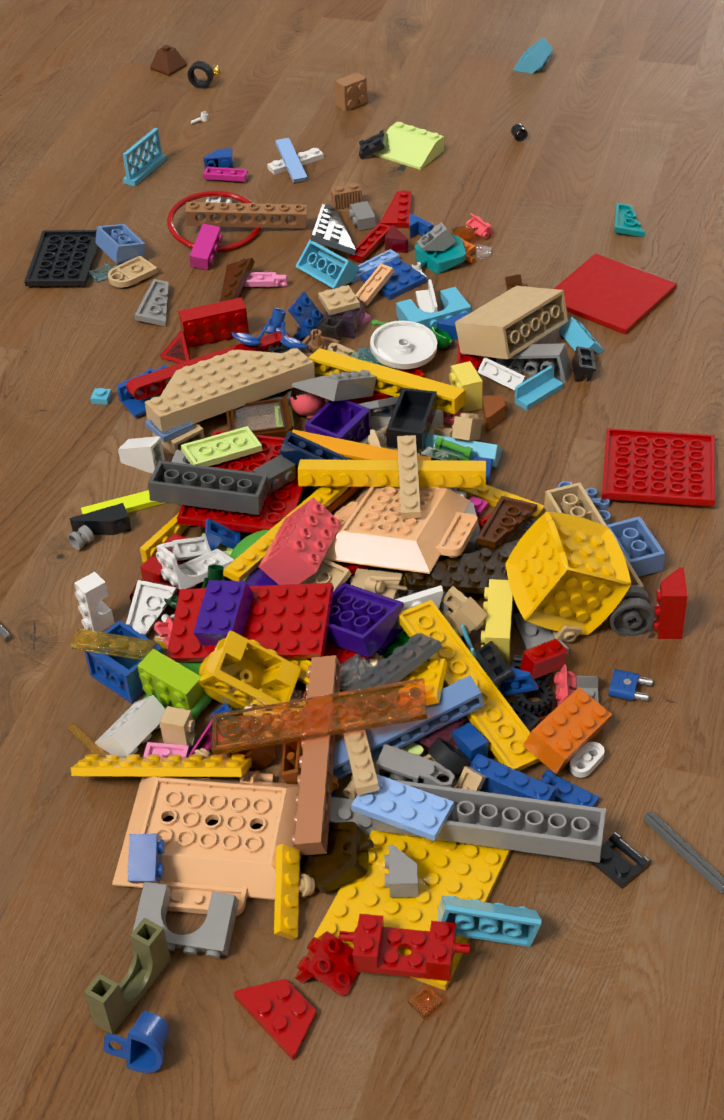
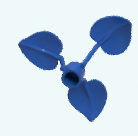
M273 308L271 318L262 327V332L258 337L246 333L234 334L232 332L233 337L241 343L256 346L260 345L261 342L259 340L265 332L271 334L282 331L283 339L280 342L285 346L297 349L309 348V345H305L297 339L288 338L285 333L288 335V332L285 330L286 322H284L286 311L279 308Z

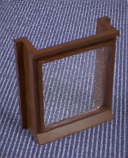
M287 395L282 399L249 402L244 406L226 411L229 431L248 426L254 435L285 438L289 431H293Z

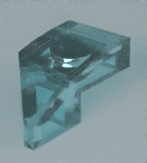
M103 262V268L89 271V277L96 282L108 279V272L120 264L110 266Z

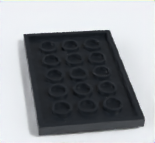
M43 230L24 280L25 286H86L99 247L95 243L97 230Z

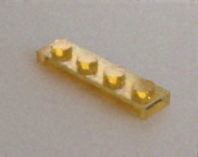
M78 629L71 641V647L75 650L143 660L152 649L156 648L155 640Z

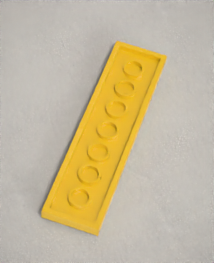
M89 754L71 767V776L242 777L252 766L251 758H245V755L242 754L232 755V758H224L221 754L211 755L206 758L202 757L201 754H194L189 757H181L180 754H172L168 757L151 754L147 758L140 757L139 754H130L127 757H119L118 754H109L106 757Z

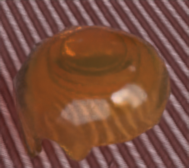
M467 225L459 228L455 227V229L452 228V233L468 242L473 239L476 230L475 226Z

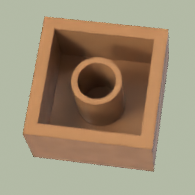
M356 72L335 80L336 106L344 111H348L368 103L367 81L364 76Z

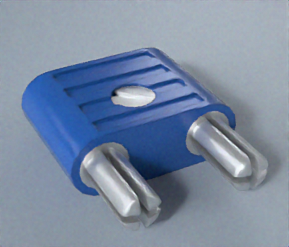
M614 669L608 696L634 701V699L648 701L649 694L636 692L638 684L652 686L653 679L640 677L638 673Z

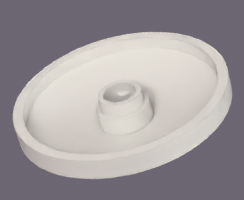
M393 321L380 326L373 332L370 339V350L374 358L386 366L397 369H412L423 366L434 358L437 351V339L435 334L422 324L412 321Z

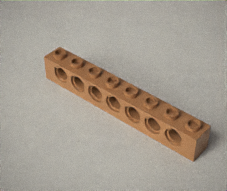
M186 202V226L208 224L218 227L306 229L307 205Z

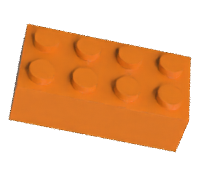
M578 687L531 731L523 746L557 774L586 743L590 742L604 728L612 714Z

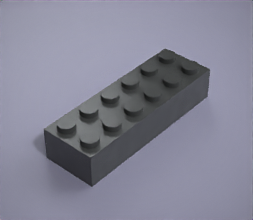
M159 460L148 482L150 501L259 515L268 494V474Z

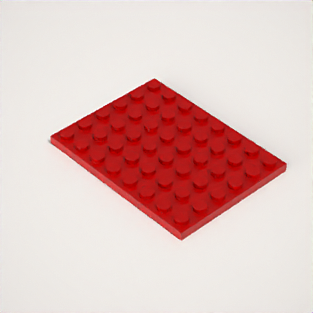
M214 430L212 436L228 431ZM255 435L262 445V451L209 467L253 472L254 469L278 456L285 438ZM295 465V480L271 494H267L259 515L182 505L177 516V524L206 527V520L209 518L234 531L255 533L262 530H270L299 506L305 486L298 485V466Z

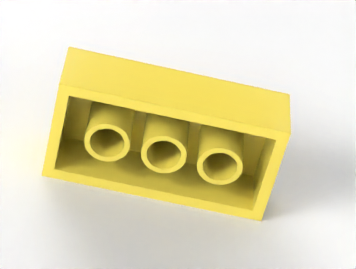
M489 579V587H485L484 599H488V601H484L483 610L487 613V616L483 619L484 624L482 628H485V630H481V643L486 645L492 641L509 666L513 594L508 580Z

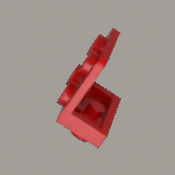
M326 931L318 938L313 937L307 946L309 952L298 963L297 969L299 971L295 979L303 984L314 977L338 995L344 997L349 993L358 974V971H354L353 949Z

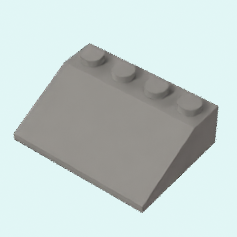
M361 370L360 372L351 371V373L341 372V374L331 373V375L292 383V387L331 401L349 400L373 396L377 376L371 375V372L368 370Z

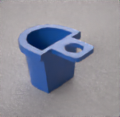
M143 1011L133 1028L129 1030L128 1039L110 1033L105 1035L104 1051L108 1054L127 1059L126 1068L142 1073L155 1072L161 1067L165 1058L163 1049L169 1033V1025L162 1017ZM110 1042L119 1043L122 1050L114 1049Z

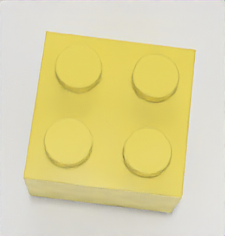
M471 361L452 365L451 373H449L451 385L465 389V405L461 408V411L470 412L482 409V379Z

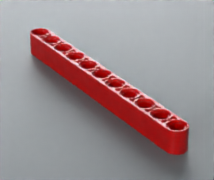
M282 331L262 336L259 340L261 342L260 345L252 346L240 343L133 378L127 382L126 389L137 400L163 393L176 370L197 364L199 361L211 359L217 355H223L231 350L267 352L271 350V347L275 348L276 345L281 347V345H284L280 342L283 339Z

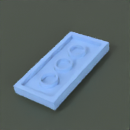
M376 774L380 790L356 796L351 805L354 812L433 841L437 839L454 808V802L378 774Z

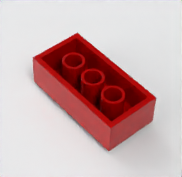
M242 297L178 311L186 348L234 338L232 332L234 334H249L247 310Z

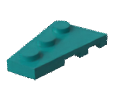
M616 203L614 232L644 238L645 231L641 229V223L637 221V215L632 205Z

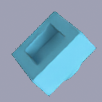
M95 388L90 398L91 404L108 405L112 396L111 389Z

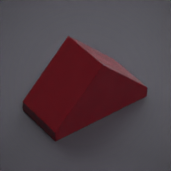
M392 225L385 236V250L391 249L394 252L408 253V239Z

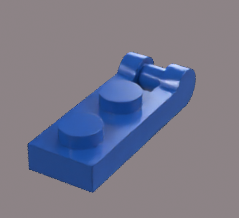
M546 770L542 775V780H539L556 788V802L596 807L599 803V796L556 776L551 770Z

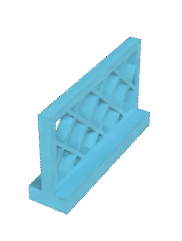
M158 128L151 130L123 153L126 176L123 178L124 184L137 186L167 160L166 155L162 154Z

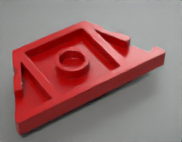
M286 979L236 990L234 998L294 1061L298 1056V1050L302 1041L304 1042L308 1035L309 1027L313 1025L317 1016V1012L312 1005Z

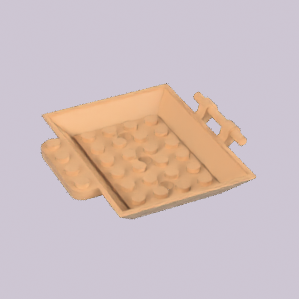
M365 487L355 502L348 503L335 513L334 516L341 522V525L324 559L430 574L440 555L456 558L462 554L477 527V516L465 513L471 501L452 490L440 487H419L421 518H401L400 487Z
M249 770L242 777L142 776L112 885L143 888L144 883L133 884L127 881L129 834H159L162 836V840L165 841V852L161 854V863L164 864V876L160 878V883L158 884H165L172 891L167 911L207 914L212 891L233 894L237 897L239 904L236 916L244 911L247 898L275 900L276 846L285 844L297 849L292 844V834L296 830L294 814L297 813L298 809L296 805V794H299L298 784L273 783L274 774ZM167 816L174 817V819L170 822L163 821V819ZM210 820H218L216 825H207V822ZM256 823L263 825L260 829L251 828Z

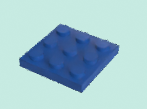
M395 258L384 264L392 267L394 273L379 293L392 300L427 283V277L399 258ZM377 267L361 274V280L365 283Z

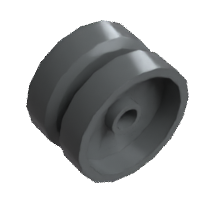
M631 585L621 602L608 616L611 628L615 633L622 636H634L645 632L652 626L655 617L648 592L644 588Z

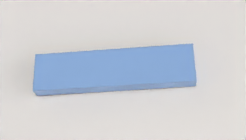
M290 139L276 140L275 144L293 183L307 181V175Z
M389 249L358 265L360 269L351 283L361 280V274L378 267L380 264H385L395 258L400 259V255Z

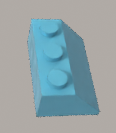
M542 37L524 52L513 70L525 73H534L536 70L537 72L540 71L551 56L553 47Z

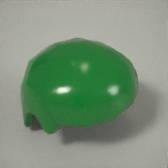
M433 326L430 330L437 339V348L445 349L449 347L453 341L449 334L439 330L438 327L434 329Z

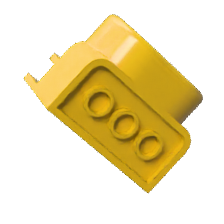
M230 630L227 637L218 642L215 651L203 660L199 669V675L201 676L199 684L208 696L233 708H239L244 711L245 706L277 714H284L301 667L278 656L276 651L261 647L259 642L248 640Z

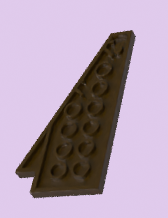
M519 540L498 545L496 548H483L480 551L436 562L430 574L406 571L404 577L407 589L424 591L441 585L445 592H448L454 586L462 593L484 594L485 587H489V579L508 580L506 562Z

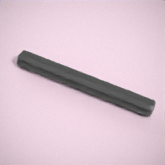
M653 811L648 812L644 816V822L712 886L724 894V877Z

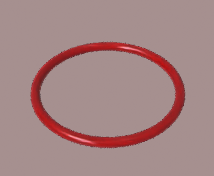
M226 191L195 193L181 199L172 207L167 218L168 229L178 242L193 249L195 243L180 236L173 225L175 213L186 202L204 197H226L242 203L253 202L241 195ZM255 227L253 232L241 241L218 246V252L234 250L248 244L259 234L261 228Z

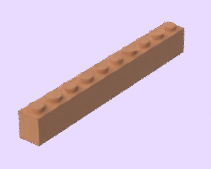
M336 655L311 658V666L308 667V677L310 680L309 684L306 685L308 701H305L304 704L306 719L303 720V730L305 733L304 737L301 738L303 755L299 758L301 775H298L297 779L299 794H296V805L298 809L297 813L294 814L296 830L292 834V844L300 850V856L327 854L341 666Z

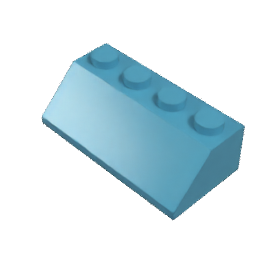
M311 240L307 243L295 266L333 289L352 282L360 269L358 265Z
M427 434L425 449L435 447L438 435ZM442 436L445 440L461 446L472 447L469 461H473L474 456L493 459L492 467L497 468L503 452V448L499 445ZM441 446V448H444V449H446V450H449V451H452V452H454V453H457V454H460V455L464 456V454H462V453H459V452H457V451H454V450H451V449H449V448H446V447Z
M442 896L438 906L437 921L455 923L456 936L531 947L541 926V918L537 911L523 906H505L502 903H486L478 899L467 900L456 896Z

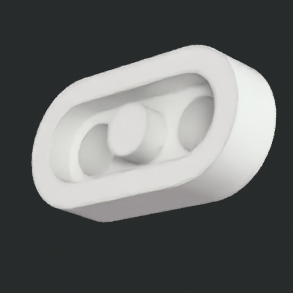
M597 742L586 743L571 759L570 772L579 778L590 775L604 759V747Z

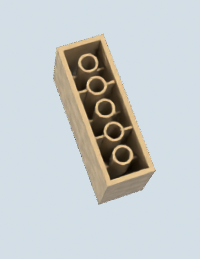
M515 286L457 320L455 325L460 352L462 354L500 359L513 357L568 322L564 290Z

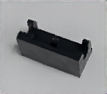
M576 347L572 359L575 382H580L582 375H588L587 382H589L593 372L596 371L592 348Z

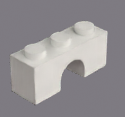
M96 572L75 582V596L80 604L78 609L83 617L81 622L84 628L96 635L115 624L112 610L102 601L108 597L106 582Z

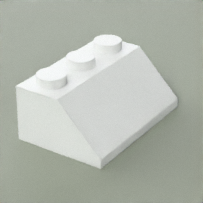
M154 695L135 702L94 744L110 754H118L119 757L135 754L138 751L137 746L141 742L145 743L149 740L154 729L160 728V720L165 708Z

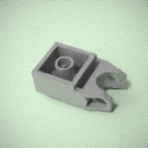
M386 744L375 766L376 774L393 780L451 787L455 775L450 770L435 761ZM441 774L447 775L450 780L447 782H441L437 779V777Z

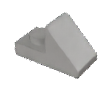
M576 675V689L580 687L599 703L598 676Z

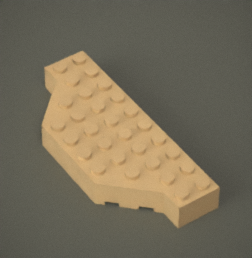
M297 348L290 349L284 353L231 350L223 355L199 361L197 364L176 370L161 396L145 401L147 420L151 419L161 432L189 422L193 424L231 409L244 406L246 403L255 402L293 388L292 383L315 378L314 362Z

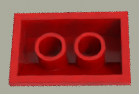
M679 567L662 580L660 590H656V602L658 604H655L654 614L657 619H654L653 631H657L658 639H682L688 598L684 567Z

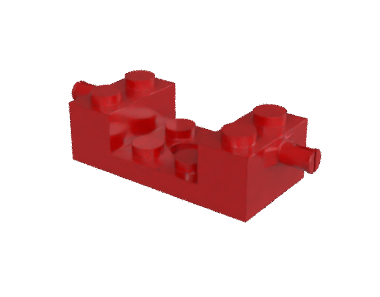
M359 914L358 926L354 932L341 930L339 932V941L353 942L354 971L451 981L455 952L470 954V943L456 942L455 923L431 921L430 931L384 927L383 916ZM408 949L411 951V954L402 956L399 954V951Z

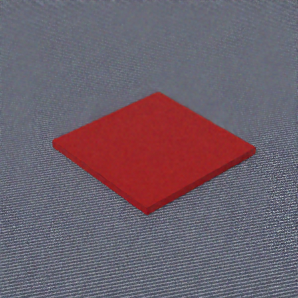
M595 253L554 289L564 290L567 312L627 334L677 288V283Z
M607 428L601 499L715 507V435Z

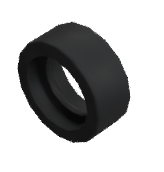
M197 61L189 68L187 75L193 86L203 89L212 82L214 71L208 63ZM194 70H203L207 75V80L202 81L198 79L194 74Z
M439 737L428 750V753L439 764L458 776H461L464 767L469 766L471 763L469 758L460 750Z

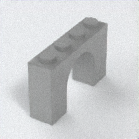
M144 882L133 931L146 918L164 928L169 952H174V949H181L183 953L189 955H197V952L206 953L207 957L220 959V956L228 957L239 900L235 895L212 891L207 917L203 925L193 933L178 935L169 931L166 923L171 889L165 884Z

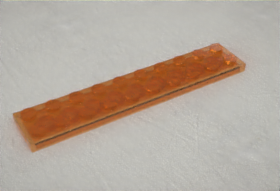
M419 678L213 714L212 752L214 755L428 719L424 679Z

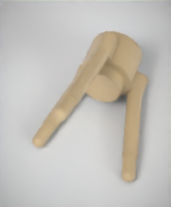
M371 575L367 577L364 585L365 590L377 594L383 593L385 587L407 590V587L384 582L401 581V577Z

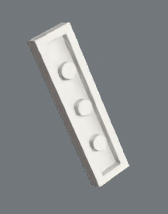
M311 148L308 151L297 154L302 166L324 159V153L318 148ZM283 159L267 164L268 170L274 175L288 171Z

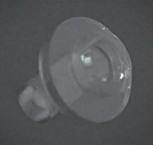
M477 244L476 255L481 259H487L492 255V247Z

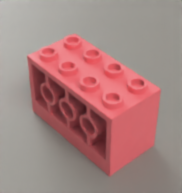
M313 497L285 518L259 568L278 585L302 583L317 572L341 522Z

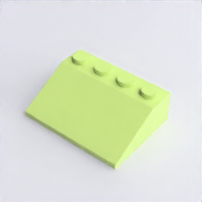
M396 122L386 132V148L375 152L374 155L421 170L444 152V136L426 131L425 129L416 128L412 125H406L402 122Z

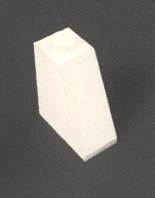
M159 436L128 439L118 449L122 464L153 474L159 460L165 461L162 440Z

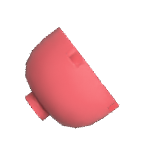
M307 393L298 395L296 400L290 397V402L293 410L298 415H306V418H312L324 407L325 398Z

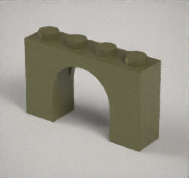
M146 918L139 923L130 935L133 947V960L129 971L121 983L118 984L99 973L84 991L93 1024L110 1034L115 1033L171 961L164 928Z

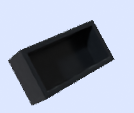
M402 388L386 429L387 447L398 449L397 436L416 435V448L418 451L423 450L427 434L437 411V391Z

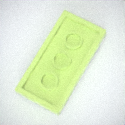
M246 426L182 444L181 451L191 465L209 467L262 451V445L249 427Z

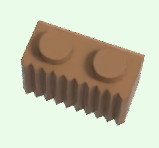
M350 183L348 186L338 185L330 189L331 204L337 210L350 208V204L362 202V189L359 183Z

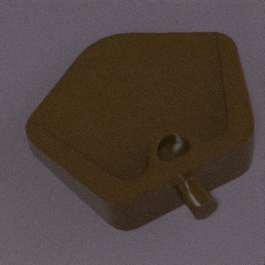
M355 822L329 823L327 854L303 855L301 867L305 874L314 879L315 886L320 892L328 893L363 877L367 873L368 850L374 847V843L371 839L368 840V835Z

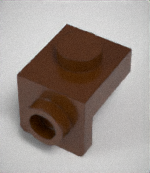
M520 274L505 277L507 291L515 286L528 287V285L522 284Z

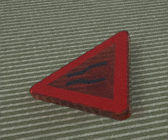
M180 331L160 354V358L176 363L191 360L184 331Z

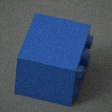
M119 620L84 648L90 676L133 704L146 693L142 688L143 685L139 677L137 665L152 649L163 654V648L160 644L149 640L146 635L135 631L132 626L126 625Z

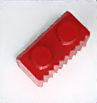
M554 638V640L547 641V643L544 642V644L537 645V647L534 646L531 649H527V651L524 650L520 670L530 672L532 677L536 679L562 668L565 664L564 661H566V652L568 651Z

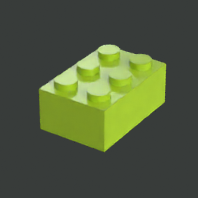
M152 649L137 665L143 690L148 695L158 697L165 705L169 704L175 708L191 710L205 694L203 687L199 684L200 675L155 649Z

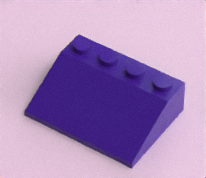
M343 583L333 592L326 642L370 658L383 646L404 607V603Z

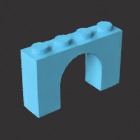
M456 287L440 291L441 305L444 308L442 311L424 312L411 299L396 303V314L400 321H412L422 324L429 329L433 326L434 329L437 327L438 321L464 312L467 314L471 313V306Z

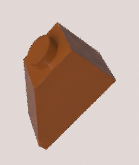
M504 395L483 396L485 429L490 431L505 419V412H508V401H504Z

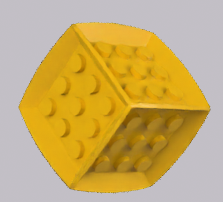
M545 512L522 536L506 562L511 592L524 620L560 632L563 626L569 625L581 627L582 631L579 635H589L614 611L631 586V579L624 555L611 530L597 522L564 513Z

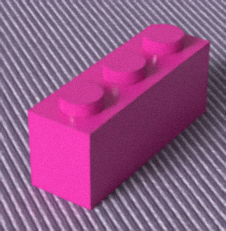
M202 224L190 254V267L208 270L210 264H213L214 254L218 252V243L222 242L223 237L220 227Z

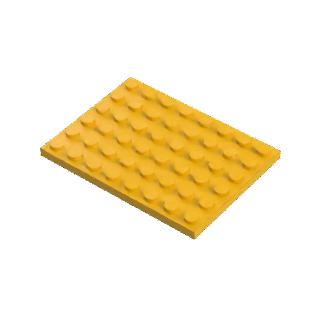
M372 830L368 840L371 839L373 841L374 847L368 850L367 873L363 877L341 886L314 937L318 938L328 931L339 939L340 930L354 932L358 926L359 914L383 916L384 927L430 931L431 921H437L438 906L442 896H456L467 900L478 899L487 903L512 850L464 843L456 845V842L439 839L433 841L424 837ZM389 845H394L417 863L418 897L390 898V888H385V874H389V869H385L384 855H389ZM456 936L457 943L468 944L470 938ZM342 941L354 949L353 942ZM402 949L399 951V954L408 956L411 954V951ZM455 952L451 978L463 953ZM410 977L445 991L450 982Z

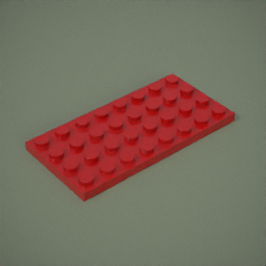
M332 583L249 586L254 596L243 632L244 638L259 642L261 647L276 651L278 656L284 659L324 657L334 590ZM206 588L180 589L166 654L167 657L175 662H203L210 653L215 651L216 646L201 645L193 633Z

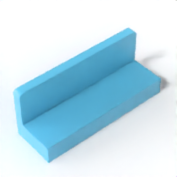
M572 316L559 330V333L574 351L577 346L592 348L598 354L604 350L584 325Z
M551 365L515 387V404L527 411L562 390L564 383L554 378V367Z

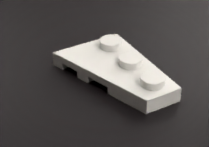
M138 580L126 625L132 626L135 631L147 636L167 606L164 598L172 597L177 591L176 587Z

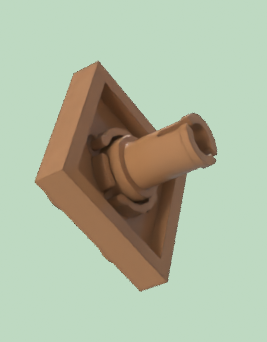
M313 329L310 335L302 342L305 345H309V348L299 350L309 357L319 348L327 350L331 343L339 344V340L321 336V330H318L317 333V329Z

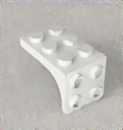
M162 545L156 546L158 551L156 552V557L162 565L161 574L163 578L178 589H190L195 587L196 584L203 582L204 578L207 577L209 565L217 564L226 568L234 561L233 558L217 548L178 565L173 553Z

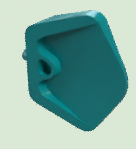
M452 235L456 242L445 251H424L417 243L415 245V260L420 262L421 266L424 265L437 274L466 260V251L462 239L459 236Z

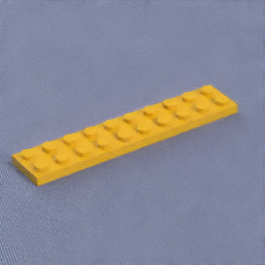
M429 600L400 612L397 621L410 638L415 634L422 633L440 641L443 648L426 661L445 658L448 664L443 683L445 687L469 675L472 677L482 694L485 706L466 716L472 725L489 741L488 747L498 761L517 771L540 762L537 757L523 746L530 734L529 730L434 602Z

